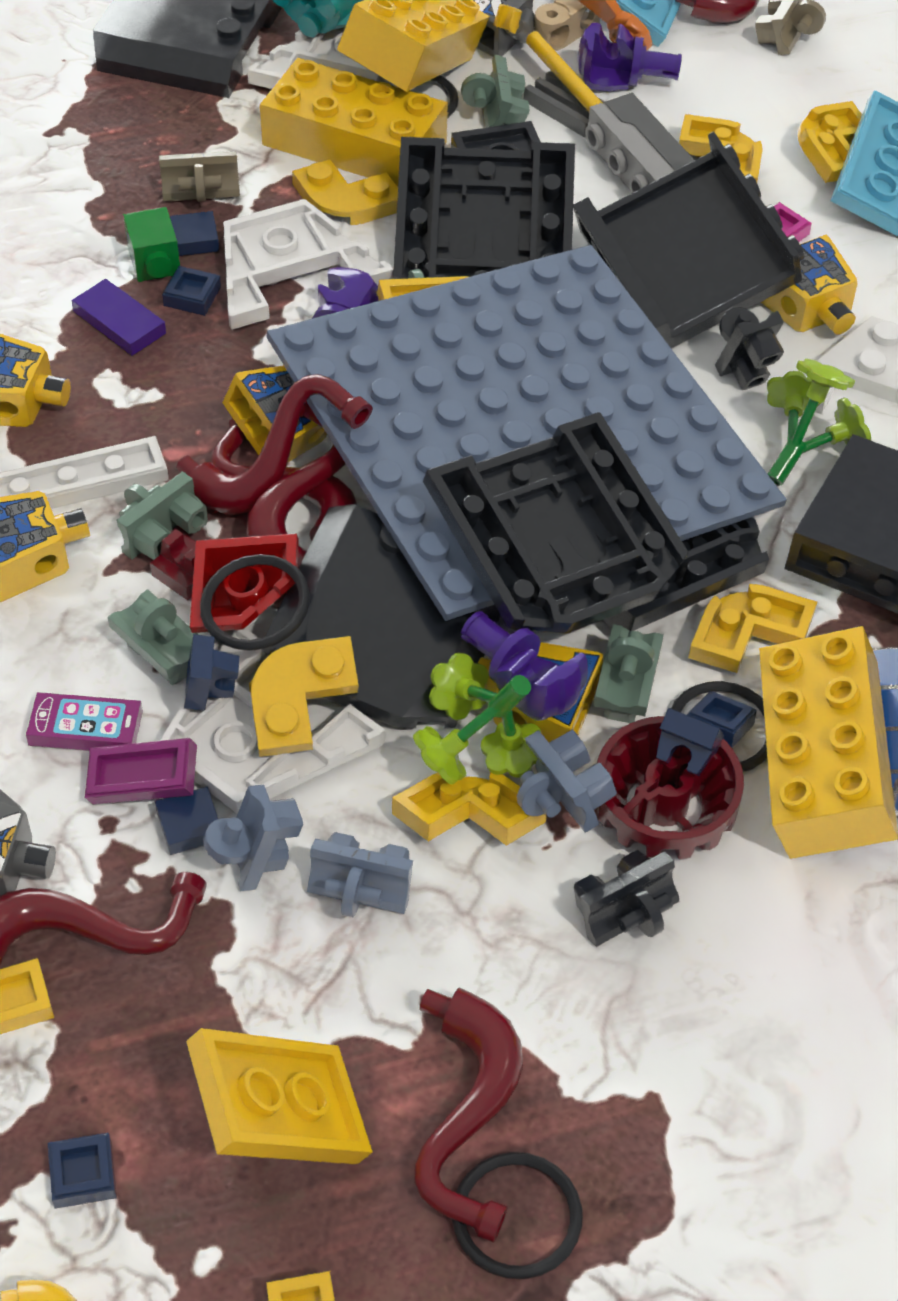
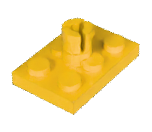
M204 1028L198 1030L186 1041L217 1154L359 1164L373 1153L339 1046Z

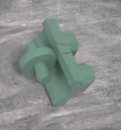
M494 55L492 59L493 70L490 75L474 73L463 81L461 86L462 98L466 104L472 107L483 108L485 128L525 122L530 111L529 101L521 99L526 85L524 75L508 71L506 57Z
M183 471L162 487L155 485L148 491L139 484L131 485L124 491V497L128 506L119 512L120 518L116 520L124 539V544L121 546L122 553L131 560L141 553L153 560L161 554L162 540L172 533L171 530L176 526H180L188 533L195 534L208 522L206 506L195 496L193 479Z
M147 589L128 608L107 617L109 627L125 640L127 645L138 655H141L160 672L164 679L171 685H174L186 678L193 634H199L191 632L190 626L176 615L177 610L169 600L165 598L158 599Z
M613 624L594 699L595 707L605 708L604 716L607 719L632 723L635 721L636 715L646 717L664 634L655 632L642 634L639 631H629L623 626Z

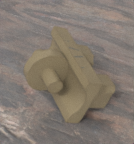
M769 0V15H760L755 22V28L759 44L776 43L778 55H790L802 33L811 35L816 34L822 29L826 22V12L818 2L813 0Z
M237 151L159 156L163 201L197 199V202H206L208 198L240 197Z

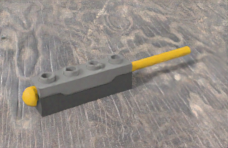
M533 31L527 36L526 44L589 112L588 126L585 130L588 145L592 150L597 151L609 165L611 172L619 176L631 190V193L694 161L690 154L633 92L603 103L537 31Z

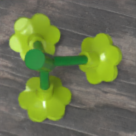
M804 359V361L799 360L796 365L799 371H789L783 377H773L768 380V404L773 407L783 408L784 414L788 417L787 443L767 473L775 484L781 486L784 484L800 456L807 451L828 442L835 445L844 441L847 445L853 434L871 440V433L868 426L864 423V415L857 404H851L844 397L837 401L838 410L834 413L836 424L826 427L825 433L805 442L802 441L816 408L825 401L829 389L834 387L840 390H847V388H853L855 384L854 379L844 375L838 368L823 365L812 359Z
M456 653L451 656L448 663H439L432 669L431 681L434 687L429 695L430 703L436 709L445 710L448 717L454 720L466 718L471 710L482 708L486 702H488V708L463 729H454L444 738L435 729L426 726L423 730H418L414 733V742L421 750V757L425 764L431 770L438 772L447 783L454 784L458 780H462L467 774L465 767L459 760L458 754L469 745L468 739L494 717H502V722L497 725L495 732L483 737L480 745L481 751L486 756V766L491 773L500 775L507 772L512 777L521 778L525 772L532 771L533 765L536 764L538 759L528 747L525 738L538 730L541 732V729L533 723L520 725L515 722L512 709L529 694L531 684L526 677L516 675L498 693L487 690L485 685L489 679L488 670L484 665L474 663L471 657L464 653Z

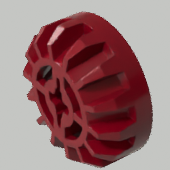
M665 716L649 717L634 721L615 732L605 743L599 754L597 763H601L611 775L617 795L599 806L598 818L604 827L616 828L617 841L626 848L631 847L635 841L646 845V856L651 858L660 854L662 849L675 850L677 858L681 860L691 858L697 846L703 850L715 848L719 845L722 833L732 830L743 795L744 776L736 753L723 739L717 754L713 755L700 776H696L687 771L688 763L692 757L691 751L688 748L681 747L675 750L669 764L656 758L662 731L660 726ZM638 784L639 786L635 788L634 797L627 803L629 792L634 785ZM698 795L702 805V813L697 822L692 825L685 817L689 809L690 799ZM655 824L666 827L677 824L682 832L658 831L649 826Z

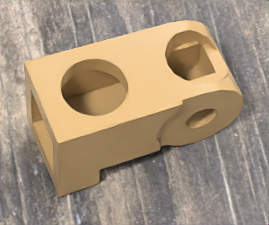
M554 0L553 3L544 4L536 9L534 31H537L555 51H558L580 38L591 23H600V18L591 10L589 13L586 12L588 8L578 0Z

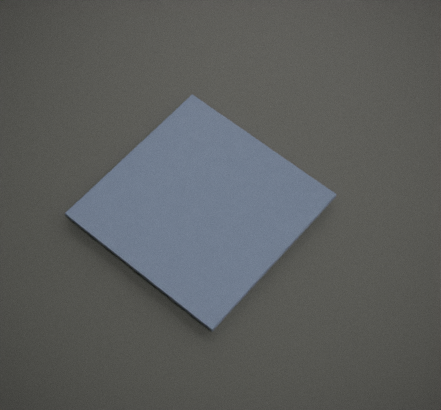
M592 245L267 331L266 338L294 382L307 375L320 374L333 379L354 397L361 396L372 405L373 410L369 419L359 428L353 429L342 420L341 411L323 396L313 395L307 400L310 408L445 621L494 605L423 483L428 469L470 455L478 463L552 438L559 425L600 412L681 541L783 507L787 501L786 497Z

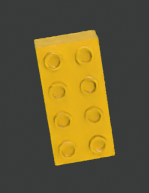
M363 0L354 4L337 50L407 92L471 60L490 16L480 11V6L473 0Z
M297 57L260 103L262 145L315 162L331 159L336 168L367 178L387 172L398 187L401 137L445 138L446 144L448 102L426 94L412 91L406 92L386 82L375 81L355 75L349 71H341L318 64L312 60H304Z
M860 626L759 648L772 825L789 858L898 840L878 662L864 627Z

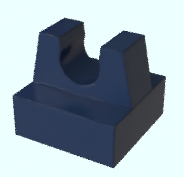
M193 634L187 664L185 709L205 711L207 698H233L235 679L238 678L240 656L214 650L215 637Z
M668 708L660 726L662 731L656 758L669 764L675 750L681 747L688 748L691 751L692 757L688 763L687 771L700 776L713 755L717 754L724 734L720 728Z

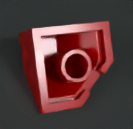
M297 533L196 541L190 615L191 632H208L200 615V601L205 586L220 568L233 560L258 554L277 556L289 561L298 568L299 538ZM253 565L239 569L227 576L214 592L211 602L213 620L222 631L243 630L290 589L295 582L289 574L273 566Z

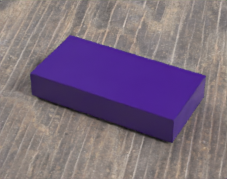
M106 278L71 300L73 312L131 356L166 334L165 321Z

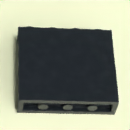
M714 132L708 134L710 153L598 211L589 197L573 205L579 230L588 245L594 247L670 348L718 325L725 312L729 309L736 307L748 309L802 281L800 261L804 260V253L798 240L793 235L786 236L782 230L781 218L772 204L765 206L760 199L761 192L754 177L751 174L744 176L740 170V162L733 147L730 144L723 146Z
M855 434L851 436L794 532L784 567L785 570L898 613V450Z

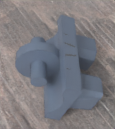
M573 729L551 742H548L539 730L526 737L525 741L528 747L538 759L535 765L537 774L533 771H527L520 778L522 786L517 794V803L522 810L530 816L546 814L548 817H554L561 811V806L559 805V802H561L585 833L598 826L599 822L594 809L617 795L612 777L601 763H596L578 775H574L573 771L589 763L591 760L583 741Z
M265 785L248 786L237 817L214 820L208 826L203 838L204 848L208 855L219 864H238L241 874L238 881L240 892L256 890L263 872L285 869L289 860V848L285 838L298 837L303 827V820L295 799L270 801Z
M334 832L328 841L314 840L310 850L311 869L307 892L342 900L341 913L349 917H355L360 904L402 914L405 913L409 901L413 860L409 859L410 852L408 848L388 844L382 847L379 853L360 849V843L354 836Z

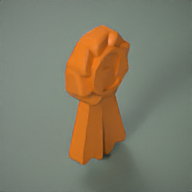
M578 0L607 23L609 39L613 43H617L618 25L623 24L634 39L635 36L644 38L643 46H646V50L652 47V40L647 27L637 16L621 10L616 0Z

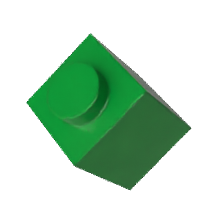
M167 207L123 214L127 247L137 281L142 282L173 276L180 266L177 238Z

